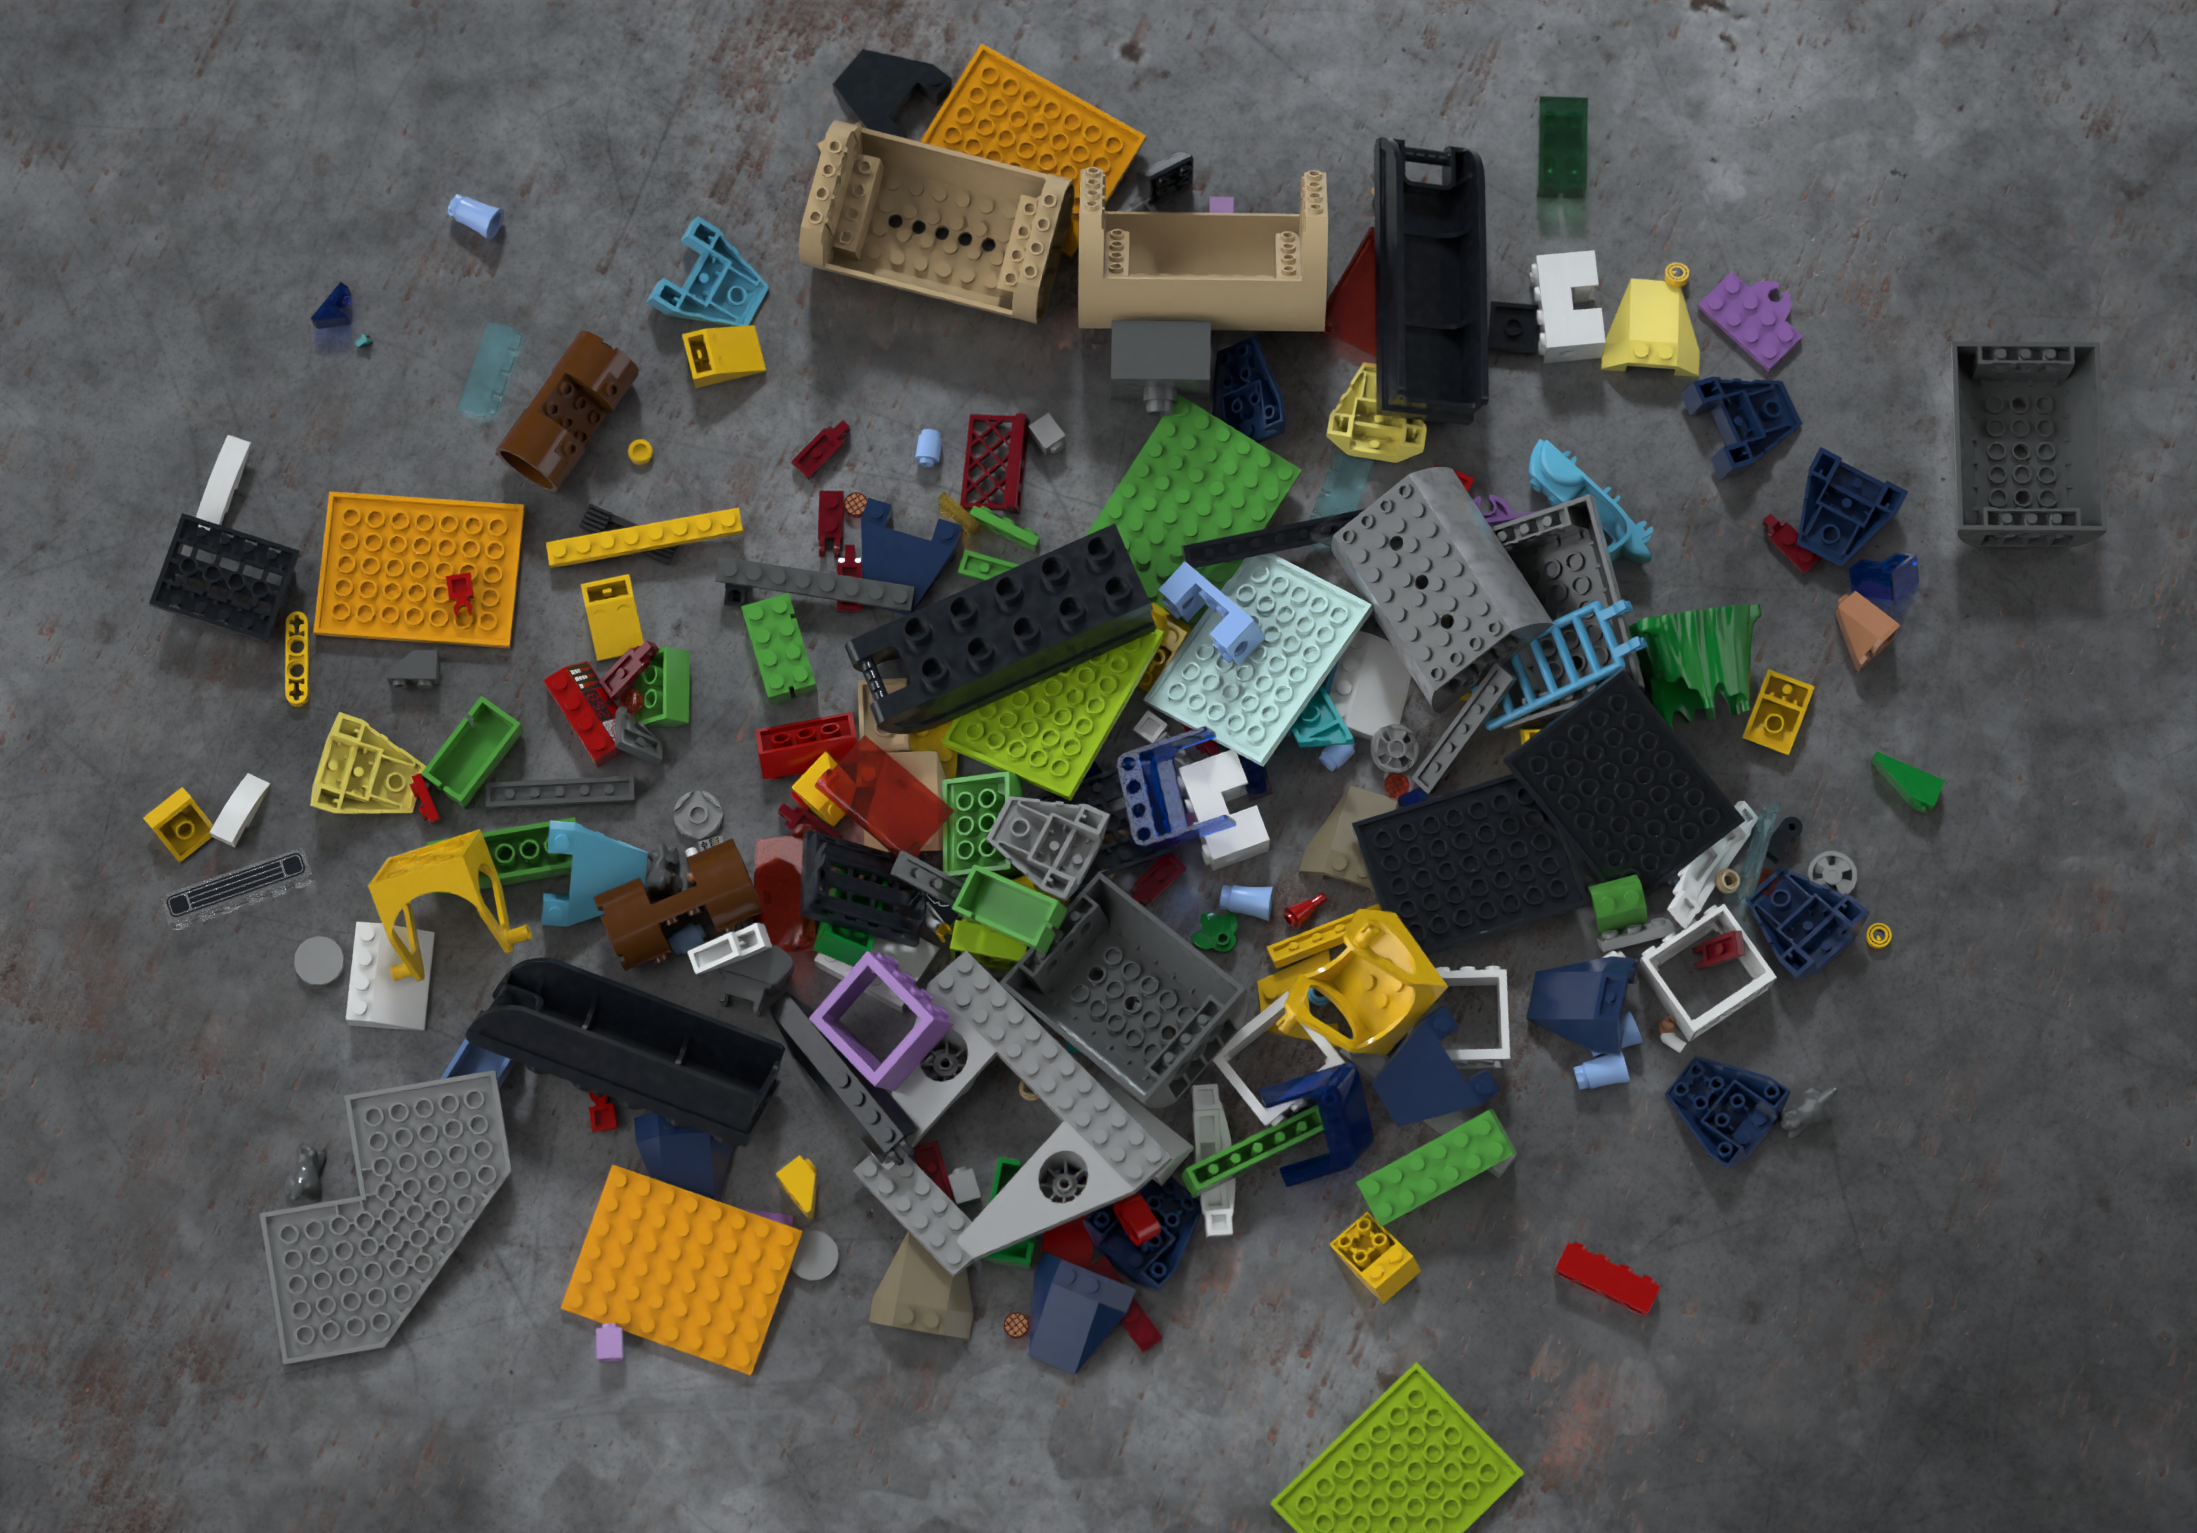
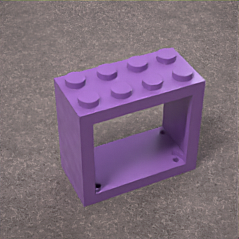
M867 951L809 1019L875 1087L896 1091L954 1024L948 1019L950 1014L943 1007L936 1006L931 1001L933 997L926 990H920L915 985L917 982L915 978L907 972L903 973L898 968L900 964L895 958L890 955L886 957L880 952L876 954ZM877 976L921 1019L882 1064L839 1021Z

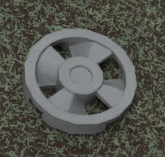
M1391 724L1382 727L1375 733L1371 741L1370 752L1373 761L1381 770L1387 773L1398 774L1415 765L1419 757L1420 746L1412 735L1414 734L1412 730L1404 725ZM1385 731L1389 737V741H1386L1382 737V734ZM1405 735L1410 740V742L1406 744L1402 741ZM1386 754L1389 760L1387 763L1382 764L1378 757ZM1405 755L1410 760L1402 767L1399 758Z
M1826 851L1817 855L1812 860L1807 871V877L1820 885L1836 886L1839 893L1849 895L1857 881V869L1853 861L1845 854L1837 851ZM1833 856L1835 858L1834 865L1829 866L1826 857ZM1852 871L1851 880L1842 879V872ZM1813 873L1820 874L1821 879L1814 881Z

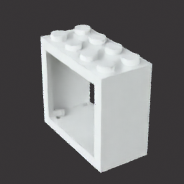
M1725 904L1720 907L1716 905L1710 907L1703 913L1704 916L1699 921L1695 918L1692 919L1688 926H1683L1684 929L1678 935L1675 932L1671 933L1662 940L1664 943L1658 948H1655V946L1648 948L1642 953L1643 957L1639 959L1640 963L1637 970L1669 1015L1675 1019L1676 1025L1688 1042L1770 989L1777 978ZM1713 930L1719 931L1721 935L1735 930L1742 931L1745 955L1738 959L1752 977V982L1697 1019L1691 1020L1657 972L1659 971L1658 967Z
M1288 991L1240 1029L1213 1059L1215 1064L1267 1128L1287 1120L1286 1117L1292 1112L1297 1114L1308 1105L1306 1101L1312 1096L1317 1098L1327 1090L1326 1085L1332 1080L1337 1082L1347 1074L1345 1069L1349 1067L1327 1038L1300 1023L1327 1056L1326 1064L1272 1108L1270 1106L1264 1108L1229 1065L1228 1061L1273 1026L1287 1012L1284 1003L1289 995Z

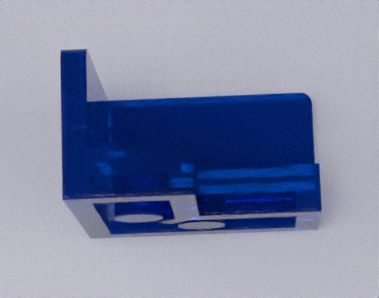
M1894 553L1883 562L1861 559L1849 568L1851 592L1856 591L1866 598L1889 601L1897 600L1919 583L1917 555Z

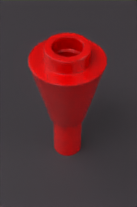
M1321 892L1311 900L1286 907V914H1284L1286 922L1291 927L1295 926L1299 929L1315 911V908L1327 901L1326 895Z

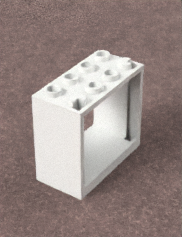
M1466 966L1461 967L1459 971H1450L1449 967L1435 968L1447 986L1497 985L1499 1049L1445 1050L1458 1070L1507 1068L1510 1061L1506 969H1500V966H1487L1485 970H1475V967ZM1414 1024V1025L1409 1029V1031L1405 1034V1039H1406L1407 1036L1410 1034V1032L1413 1030V1027L1415 1026V1024Z

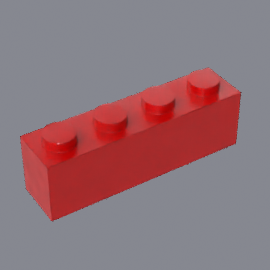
M1579 1242L1567 1243L1554 1274L1639 1315L1647 1316L1661 1287L1656 1284L1657 1281L1647 1275L1640 1277L1633 1273L1634 1270L1624 1264L1617 1266L1611 1263V1259L1604 1254L1597 1253L1594 1255L1588 1252V1248Z

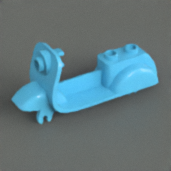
M1539 439L1533 448L1529 461L1530 486L1535 491L1544 493L1552 506L1588 494L1592 495L1596 502L1602 529L1613 540V543L1608 546L1611 562H1614L1623 555L1634 562L1650 563L1652 556L1645 544L1650 541L1653 527H1649L1644 531L1646 521H1641L1635 525L1618 505L1621 497L1618 495L1615 499H1612L1607 495L1611 491V487H1607L1603 491L1575 465L1576 456L1571 458V460L1568 459L1571 451L1561 453L1548 440L1544 442L1542 439Z

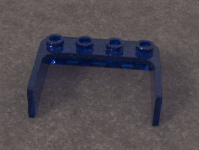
M1207 726L1125 752L1119 757L1117 770L1134 842L1139 846L1179 845L1237 826L1236 820L1227 815L1189 826L1187 822L1174 759L1176 754L1183 748L1216 738V732Z
M1343 1063L1259 1090L1266 1108L1305 1097L1313 1098L1317 1102L1329 1153L1279 1168L1286 1187L1350 1168L1374 1141V1132L1360 1074L1356 1066L1351 1063Z

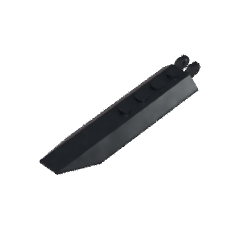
M785 992L768 1010L791 1053L879 1162L883 1164L888 1154L900 1167L904 1160L895 1149L901 1145L903 1150L912 1156L916 1151L908 1142L907 1136L917 1132L918 1128L886 1089L875 1087L811 1022L809 1017L815 1011L788 992Z

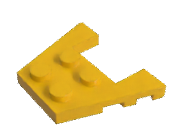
M1325 950L1257 981L1260 1013L1287 991L1290 993L1299 975L1311 973L1330 963L1329 950ZM1307 993L1304 1004L1310 1011ZM1299 1022L1296 1023L1288 1034L1278 1029L1280 1026H1276V1023L1265 1031V1033L1316 1043ZM1338 1023L1326 1024L1339 1032ZM1328 1040L1333 1047H1340L1335 1043L1331 1042L1330 1040Z

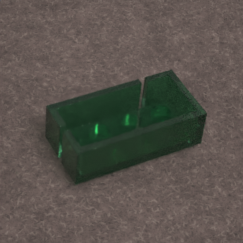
M1540 96L1537 108L1536 197L1558 198L1559 193H1563V198L1584 199L1587 190L1588 98Z

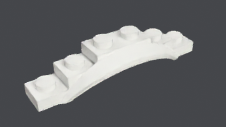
M1739 801L1735 805V808L1745 821L1677 874L1680 877V881L1672 891L1675 898L1667 910L1681 926H1688L1694 916L1701 911L1716 885L1715 878L1717 873L1727 869L1750 836L1751 829L1759 819L1745 801Z
M1218 1084L1193 1085L1191 1087L1195 1164L1232 1146L1222 1103L1219 1100ZM1235 1178L1200 1195L1202 1214H1204L1206 1237L1229 1236L1233 1234L1231 1217L1235 1204Z

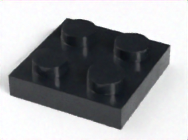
M1491 301L1488 350L1536 354L1538 333L1536 311L1539 310V306Z

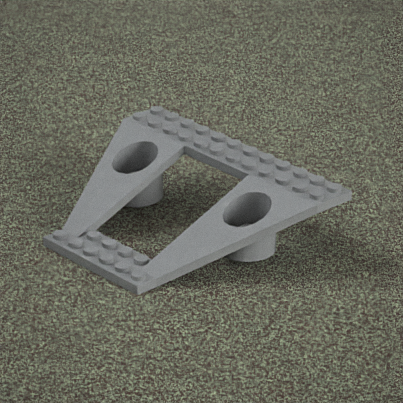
M965 951L931 980L926 989L933 997L931 1001L936 1006L943 1007L950 1014L948 1019L954 1025L896 1091L891 1093V1097L918 1128L917 1132L907 1136L908 1142L914 1147L958 1097L970 1090L977 1076L996 1055L1010 1067L1063 1123L973 1222L907 1156L901 1145L895 1149L904 1160L900 1167L888 1154L884 1163L881 1164L874 1154L871 1153L852 1171L860 1182L949 1274L956 1278L976 1260L1135 1194L1172 1161V1156ZM917 1016V1019H916V1022H915L914 1027H915L916 1024L921 1020L918 1016ZM945 1049V1053L940 1055L935 1053L938 1050ZM949 1049L958 1050L959 1052L954 1056L949 1053ZM930 1055L935 1058L934 1063H925ZM966 1055L967 1063L958 1064V1060ZM923 1070H934L935 1073L931 1077H927ZM1064 1169V1174L1057 1176L1054 1173L1056 1170ZM1068 1169L1078 1171L1074 1176L1067 1174ZM1048 1175L1054 1179L1052 1184H1043ZM1084 1175L1087 1179V1184L1077 1185V1180ZM1041 1190H1053L1054 1194L1047 1199ZM1082 1191V1193L1077 1197L1076 1192Z

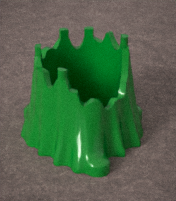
M1739 604L1639 619L1637 623L1629 625L1632 638L1636 636L1645 638L1648 647L1636 651V654L1642 665L1654 707L1672 729V716L1674 712L1681 715L1687 723L1693 721L1695 709L1705 710L1707 720L1717 719L1715 709L1721 694L1728 706H1730L1731 716L1741 714L1740 702L1742 711L1750 710L1751 643L1753 625L1762 615L1760 604Z

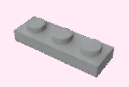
M1655 918L1649 924L1641 925L1637 923L1628 925L1625 930L1621 931L1615 929L1604 931L1602 935L1596 936L1597 944L1602 952L1666 937L1675 932L1674 925L1669 919Z

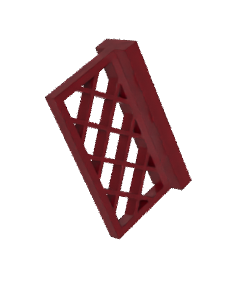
M1016 413V416L970 414L960 500L961 509L972 510L973 506L978 508L983 506L992 511H1009L1010 514H1020L1030 421L1025 413ZM976 421L986 422L990 426L980 436L975 432ZM1003 422L1012 423L1011 431L1004 437L996 429ZM994 431L1001 439L990 448L983 439ZM981 442L987 451L976 459L972 454V449ZM1005 443L1009 448V454L1000 460L994 451ZM992 454L998 463L987 471L981 462ZM978 465L985 474L974 482L970 478V471ZM1002 466L1007 471L1006 477L997 483L991 475ZM989 477L996 486L984 494L978 486ZM976 488L983 497L976 503H967V495ZM1000 489L1004 494L1003 504H993L989 497Z

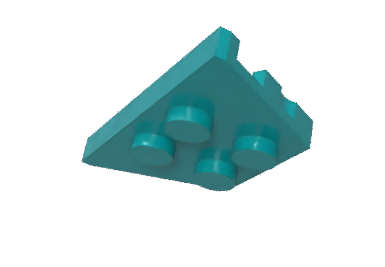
M1321 684L1290 728L1291 733L1300 747L1349 745L1355 743L1348 727Z

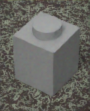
M1049 412L1029 425L1030 436L1045 456L1050 453L1056 454L1063 449L1066 443V436Z
M960 1167L953 1170V1174L948 1175L958 1208L982 1201L973 1168L967 1170V1167Z

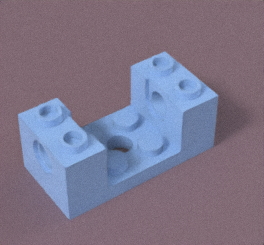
M1186 562L1158 589L1163 597L1161 602L1176 619L1182 617L1188 622L1204 604L1213 612L1218 611L1222 615L1223 620L1213 629L1210 636L1215 641L1212 645L1228 663L1233 661L1239 666L1266 638L1254 619Z

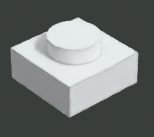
M1148 710L1134 727L1133 732L1152 745L1163 734L1168 724Z

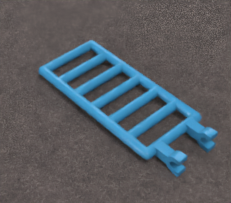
M1622 599L1606 609L1603 608L1600 601H1594L1554 620V625L1530 643L1549 692L1536 699L1519 653L1514 655L1510 660L1527 704L1515 709L1507 692L1501 700L1505 714L1493 719L1491 714L1485 722L1487 730L1492 731L1602 680L1614 674L1622 667L1624 669L1626 666L1624 656L1648 647L1645 638H1639V636L1630 639L1618 646L1609 620L1632 611L1633 608L1630 601L1625 602ZM1594 612L1614 660L1613 664L1604 668L1600 666L1582 618ZM1571 623L1574 624L1592 670L1591 674L1579 678L1560 629ZM1550 633L1553 636L1570 680V684L1559 689L1539 641V638ZM1480 683L1471 689L1472 693L1475 692Z

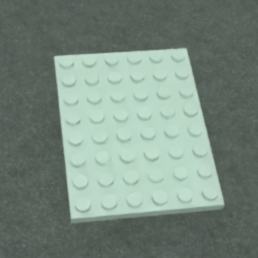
M1272 553L1245 558L1234 576L1221 589L1225 596L1254 619L1266 638L1239 666L1233 661L1230 663L1226 662L1218 654L1219 651L1212 645L1215 641L1210 636L1213 629L1223 620L1222 615L1218 611L1213 612L1208 608L1143 699L1146 705L1262 767L1269 760L1373 611L1372 604Z

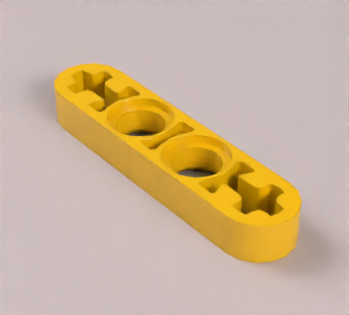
M298 611L292 612L286 618L285 695L288 702L294 707L304 706L309 700L310 624L306 615ZM298 618L304 623L299 626L300 635H296V628L294 625H291L296 623ZM300 641L304 643L302 652L293 653L291 651V646L294 642ZM296 665L304 667V673L300 677L291 675V669ZM294 683H299V690L303 694L299 696V700H295L291 696V694L296 693Z

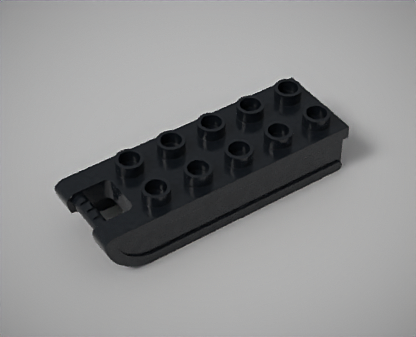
M1377 138L1374 146L1377 415L1469 425L1474 421V413L1483 405H1487L1489 400L1486 201L1483 162L1479 153L1470 148L1447 146L1443 151L1408 147L1405 146V140ZM1405 161L1442 166V185L1410 181L1406 177Z
M1114 523L848 641L845 649L853 668L862 672L874 699L870 709L878 728L893 734H913L934 729L1152 633L1157 627L1150 613L1153 610L1151 602ZM902 658L911 678L910 684L888 694L876 665L885 661Z
M553 958L527 959L511 967L492 994L494 1001L489 1009L486 1011L481 1010L465 1033L466 1039L472 1045L525 1064L526 1068L533 1073L542 1075L552 1074L572 1082L581 1091L600 1092L618 1099L626 1108L633 1110L645 1109L666 1117L667 1121L674 1126L683 1128L693 1127L713 1135L722 1144H738L743 1147H747L778 1093L781 1081L777 1080L785 1051V1046L782 1043Z

